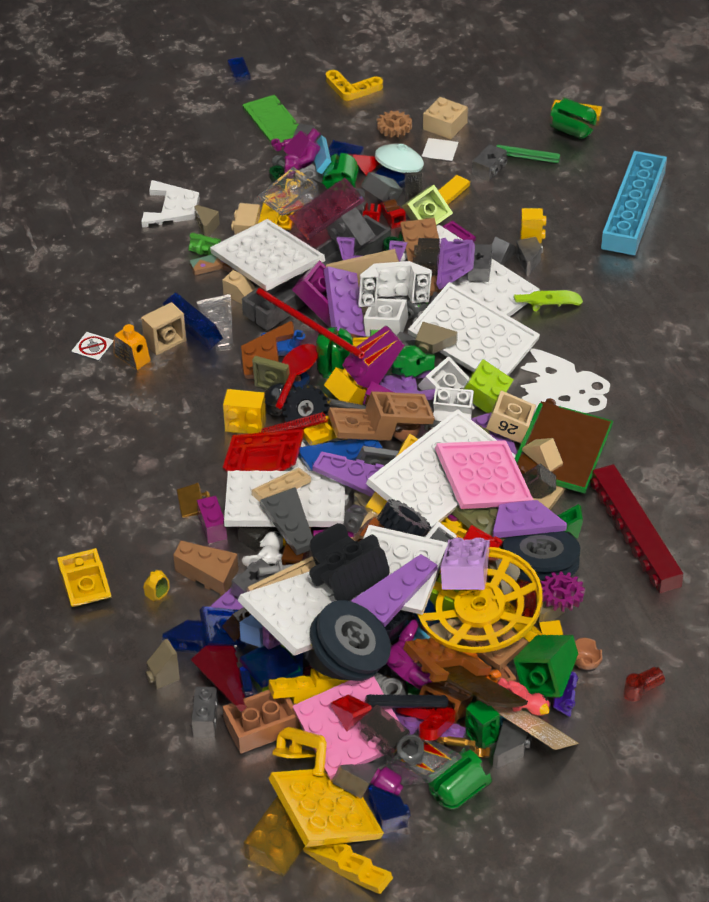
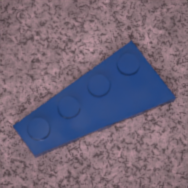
M348 439L300 447L298 456L307 469L313 471V465L321 451L345 456L347 459L355 461L362 446L381 449L383 447L378 440Z

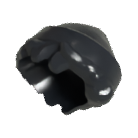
M275 383L265 391L266 412L270 415L281 416L282 412L286 411L283 407L282 409L276 407L285 383ZM292 386L291 389H290V392H291L292 390H293L294 392H296V391H295V388Z

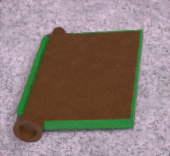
M552 398L546 399L545 402L541 401L515 457L524 481L527 482L528 478L586 493L592 478V472L597 466L613 426V421L557 406L556 401ZM553 438L563 464L556 470L548 473L524 453L522 448L536 439Z

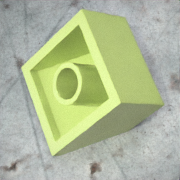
M435 185L427 187L402 205L411 221L435 218L437 225L453 214Z

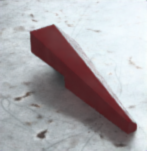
M206 645L190 660L242 712L247 708V705L243 699L245 694L242 691L243 684L240 669L237 666L236 649L233 646Z

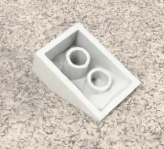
M448 356L425 376L417 386L421 390H430L436 387L463 389L469 377Z

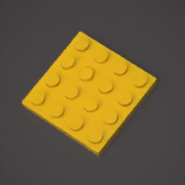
M312 769L272 772L268 779L305 847L381 839L384 834L363 796L359 798L333 784L332 779H329L326 772L323 776L315 775Z

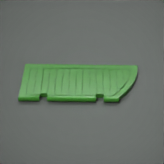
M275 95L242 104L244 110L270 143L275 138L279 139L280 142L293 138L298 123L295 124L296 120Z

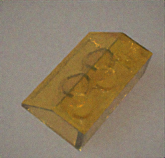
M278 795L244 841V853L246 859L284 877L305 845Z

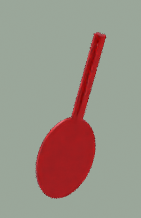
M300 345L292 349L284 357L282 363L289 365L290 374L276 403V407L282 409L296 376L307 371L316 362L318 353L315 345Z

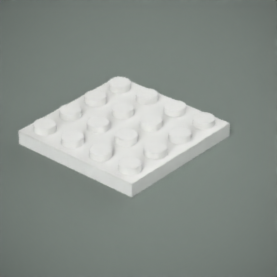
M369 525L364 538L371 534L378 538L380 548L385 551L388 561L389 575L420 554L438 565L437 571L401 609L423 615L439 574L448 543Z

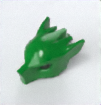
M406 345L391 365L392 374L405 377L411 375L415 377L424 371L435 368V355L425 354L415 345Z

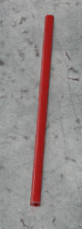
M257 289V295L321 335H324L358 358L362 359L365 353L265 290Z

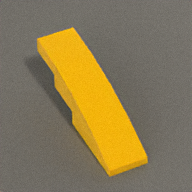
M344 843L304 846L303 848L306 854L322 865L378 894H381L393 879L390 871L374 866L371 859L353 853L351 846Z

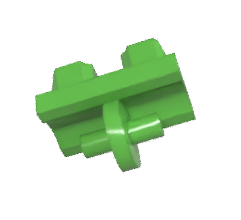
M191 233L189 251L197 252L198 255H213L211 254L210 247L220 243L221 239Z

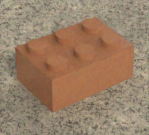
M270 690L244 698L247 708L242 712L232 703L223 706L224 723L240 754L277 741L279 732L284 728L293 727L300 729V722L293 711V703L290 698L273 699Z

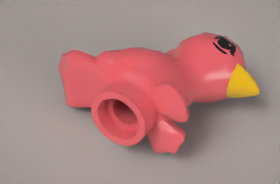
M505 678L498 680L497 684L528 701L525 706L512 707L514 712L526 708L532 715L542 716L549 713L550 702L546 696L540 693L530 694L527 688L519 682L507 681Z

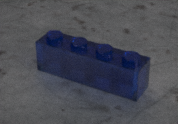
M175 292L162 303L165 306L172 302L184 313L185 330L209 350L223 339L216 324Z

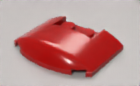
M304 429L233 435L223 464V470L226 472L235 470H288L296 464L304 436Z

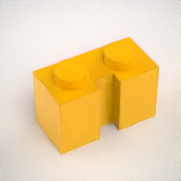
M522 208L520 240L536 237L539 243H542V239H545V229H543V226H546V216H543V208Z

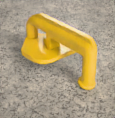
M293 727L284 728L279 732L276 748L272 751V755L283 758L316 757L315 767L312 769V772L318 776L325 775L327 743L324 736ZM286 739L292 740V745L289 748L286 747ZM302 745L316 748V753L315 751L302 749Z

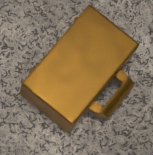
M199 483L177 489L182 517L198 515L197 500L203 499V495H206V498L210 497L208 491L201 493Z

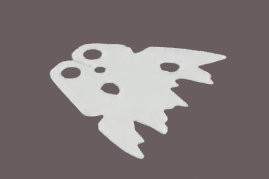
M534 348L529 350L537 362L526 363L525 366L520 368L537 373L540 377L535 378L537 380L536 383L520 386L525 388V391L528 393L522 399L536 405L533 416L541 401L545 402L548 398L554 399L557 406L583 413L599 411L606 407L607 398L604 394L608 393L610 383L606 379L590 371L576 373L575 365L563 358ZM546 367H551L556 369L557 372L554 374L546 373L545 370ZM594 382H600L603 384V388L595 390L591 385ZM579 390H584L585 394H580ZM564 395L571 397L570 401H561L558 398ZM590 398H597L600 400V404L592 406L588 403V400Z

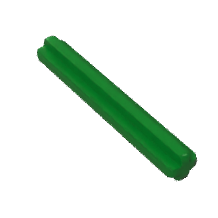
M496 145L507 150V156L551 163H559L560 154Z

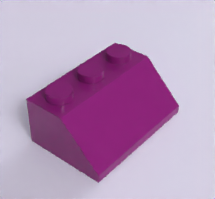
M319 260L297 282L292 290L328 327H331L324 276L326 266Z

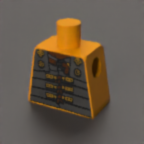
M125 325L121 331L114 335L115 356L136 370L151 361L146 339L134 330L133 325Z

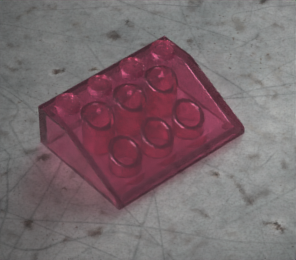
M343 178L291 214L289 218L301 236L308 241L365 200L346 178Z

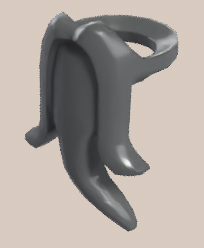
M419 730L414 734L401 737L395 748L402 759L411 767H414L416 764L420 765L424 759L423 743L425 740L418 736ZM406 740H407V742H406V743H407V748H405L404 746H402V743H403L404 741H406Z

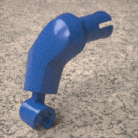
M296 330L291 339L277 342L279 356H286L292 349L302 345L305 333L302 335L303 331Z

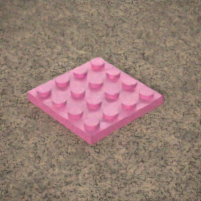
M506 440L437 443L435 447L436 453L461 509L499 507L500 504L533 500Z
M374 676L363 681L349 680L293 705V711L303 730L322 735L326 740L324 770L330 780L333 779L340 765L369 763L395 751L400 738L406 735L392 708H372L348 731L345 730L332 709L330 702L348 694L365 702V697L368 694L384 695ZM407 740L402 743V746L407 745Z

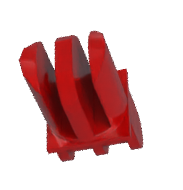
M366 203L363 216L367 215L380 223L381 204H378L377 212H375V203H371L370 211H368V203Z

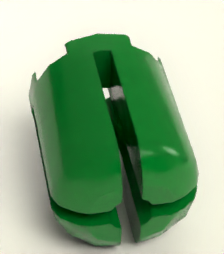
M562 97L563 100L559 103L556 102L550 114L553 117L552 125L550 124L551 128L580 139L587 138L593 129L585 123L596 126L597 114L595 110Z
M340 153V157L338 154L332 155L330 157L331 163L324 171L322 190L325 194L327 193L334 197V200H340L341 194H344L345 187L355 188L359 171L358 163L354 157L347 153Z
M337 327L326 328L353 345V338L346 329L340 328L337 334ZM319 333L316 339V351L318 353L317 370L323 374L324 378L328 379L336 367L344 369L342 365L350 352Z
M463 748L434 770V772L430 773L428 777V787L432 796L437 802L439 801L442 807L448 810L459 809L492 783L490 773L486 775L480 765L482 760L471 749L465 751V748Z

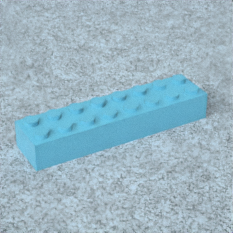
M634 151L603 230L601 249L636 255L665 175L667 157Z

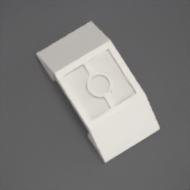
M410 261L375 263L360 274L358 306H376L377 297L406 295L409 296L411 303L429 302L432 271Z
M436 387L433 402L435 420L443 421L457 409L471 419L474 390Z

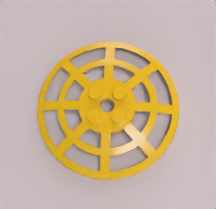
M489 547V557L502 559L497 570L489 568L487 570V576H493L491 582H486L484 590H460L456 592L452 589H442V584L436 581L433 589L439 592L436 599V612L423 613V615L418 614L422 627L438 643L460 652L486 653L510 646L530 631L541 613L543 604L542 587L539 577L530 564L510 551ZM512 563L523 570L532 583L520 588L512 577L505 574L509 564ZM503 580L514 591L504 595L500 588H498V585ZM535 590L537 605L533 617L521 616L524 609V595ZM445 596L454 600L455 609L442 611ZM517 599L518 607L516 614L505 612V603ZM477 602L485 603L482 607L475 606ZM458 617L464 624L457 631L449 625L446 619ZM499 619L510 622L501 630L494 632L492 624L496 623ZM439 620L441 625L454 636L449 641H446L435 634L426 621ZM516 624L526 625L518 634L505 641L498 642L497 637L507 633ZM471 627H483L486 635L474 636L468 635L467 632ZM462 639L469 641L488 640L490 645L470 647L458 645V643Z

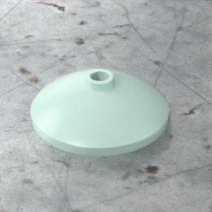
M405 144L383 145L375 152V158L381 165L397 172L416 173L421 171L424 165L421 156Z

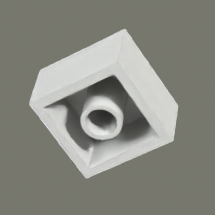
M377 298L376 306H368L364 316L366 337H370V329L380 330L384 326H388L395 335L403 332L408 320L407 300Z

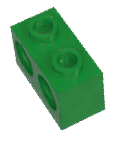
M479 700L472 702L466 708L465 735L471 741H475V745L478 748H488L498 741L500 714L492 706L486 705Z

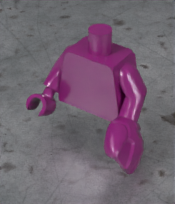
M312 128L309 134L299 131L293 138L283 140V142H280L277 138L271 141L275 151L278 152L284 147L283 150L288 154L284 157L285 177H293L301 167L305 168L315 160L321 148L316 142L321 134L319 131Z
M412 620L400 633L399 642L391 646L390 657L386 664L402 679L421 690L422 685L432 682L429 679L430 674L423 672L421 667L417 666V663L403 650L406 641H413L418 628L417 621Z

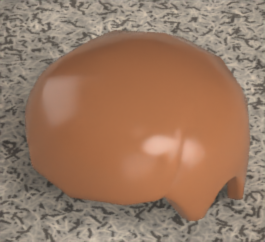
M397 423L393 436L401 442H404L409 433L417 437L421 425Z
M585 637L575 640L578 650L575 665L583 670L597 668L602 663V649H597L595 640Z

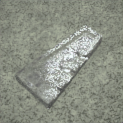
M231 294L197 301L198 311L216 353L233 349Z

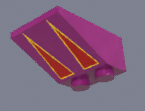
M384 326L356 347L365 353L362 359L350 353L342 366L358 385L368 388L372 381L377 384L381 382L405 345L388 326Z

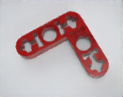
M449 707L395 708L396 712L424 720L419 725L418 736L427 741L438 739L455 722L456 711Z

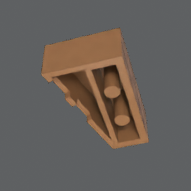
M180 541L173 555L176 572L194 582L197 580L204 584L208 590L213 589L220 593V597L230 589L232 579L239 570L237 553L190 542Z

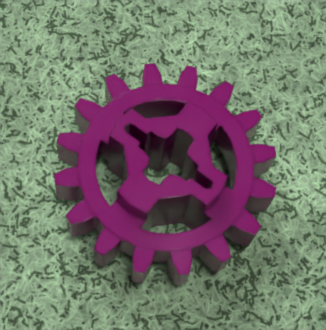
M560 571L559 575L553 572L551 578L545 576V581H541L543 602L546 601V607L552 605L554 611L557 608H561L562 612L565 611V608L572 611L573 605L579 607L580 602H583L585 588L582 581L578 582L577 576L572 578L571 573L563 575V572Z

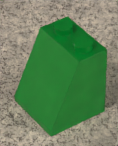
M536 635L513 659L520 684L525 686L530 694L540 693L546 697H561L576 662L578 650L573 635Z

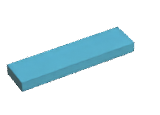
M321 135L317 141L321 148L314 161L317 172L323 174L331 163L327 140Z

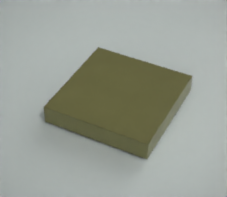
M254 356L252 359L255 386L268 389L275 383H286L290 374L288 364L259 356Z

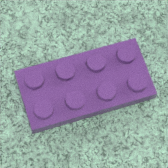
M329 266L324 269L331 327H337V334L339 329L343 328L351 334L352 338L366 337L362 307L358 306L359 285L357 273Z

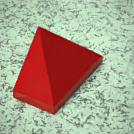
M349 154L355 158L359 169L366 176L380 164L375 156Z
M349 694L330 702L332 709L346 731L350 730L372 710L371 705Z

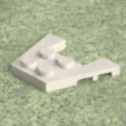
M154 180L151 181L150 195L165 196L161 213L144 212L142 227H149L148 224L151 223L162 225L164 221L173 220L174 223L195 219L194 205L199 203V192Z

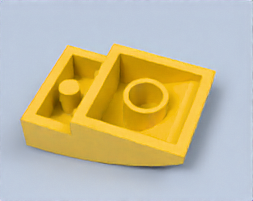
M97 548L57 558L59 571L71 607L112 597Z

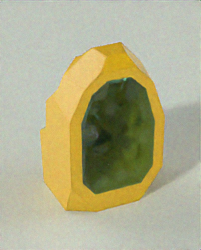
M162 571L150 572L143 586L145 596L154 602L161 600L167 595L170 588L169 579Z

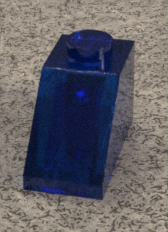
M186 620L163 633L162 642L168 639L175 651L197 654L207 645L209 638L208 622Z
M374 785L368 786V800L384 834L408 827V818L411 817L408 805H404L401 796Z

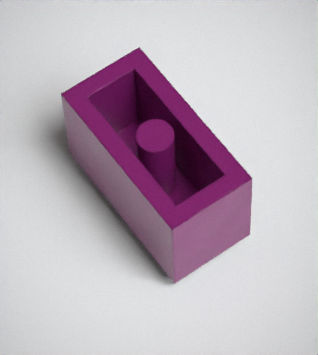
M212 496L197 500L198 516L208 544L227 540L224 516L217 497Z

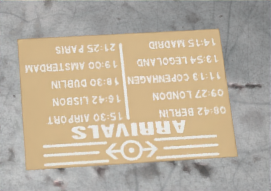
M492 706L501 716L554 750L579 744L536 715H532L525 708L514 712L512 708Z

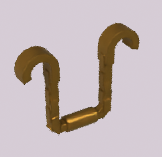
M448 736L439 737L437 743L427 741L440 752H443L444 743H447V745L469 746L478 757L490 758L491 748H478L475 745V741L466 740L465 738Z

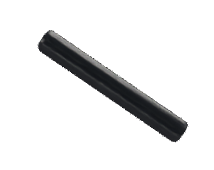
M368 694L365 697V703L371 705V708H446L449 702L445 695Z

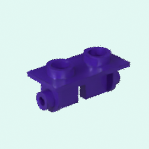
M571 672L563 695L561 697H554L553 707L568 717H571V710L575 707L576 691L574 689L578 681V676L575 672Z

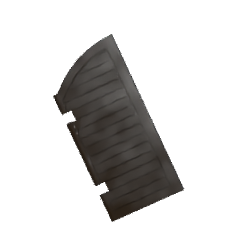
M418 662L417 666L422 668L421 663ZM462 666L443 668L449 672L445 682L470 696L475 695L477 700L486 705L512 708L525 706L528 703L526 699L484 676H475Z

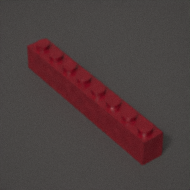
M612 464L594 469L592 479H590L591 487L598 493L600 502L606 506L608 515L613 517L617 529L621 530L626 544H629L632 548L634 557L639 559L642 570L647 572L650 577L652 586L656 587L659 593L682 587L684 573L616 466Z

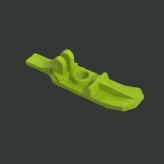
M568 290L534 291L530 294H517L513 296L515 302L530 303L533 311H538L542 305L557 304L560 307L562 304L579 306L583 303L580 295Z

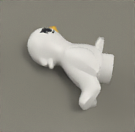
M277 531L269 532L260 541V547L263 548L258 554L242 558V563L247 567L252 562H257L260 558L270 566H276L277 561H282L283 554H279V550L286 545V540Z

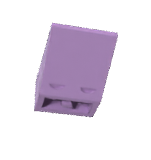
M453 538L448 540V547L445 550L441 564L442 589H485L490 540H484L483 538H474L472 540Z

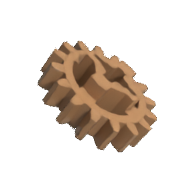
M391 110L390 113L384 112V115H379V118H377V130H380V134L384 133V136L390 135L391 138L393 136L399 138V135L405 136V133H410V130H412V118H410L409 114L405 115V112L399 113V110L396 112Z

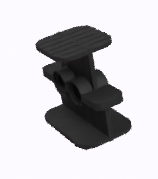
M337 523L313 536L310 541L311 553L316 564L309 571L312 583L315 586L325 583L333 591L334 598L337 601H349L389 575L390 568L385 551L380 548L378 538L373 534L357 542L348 535L347 529L343 524Z

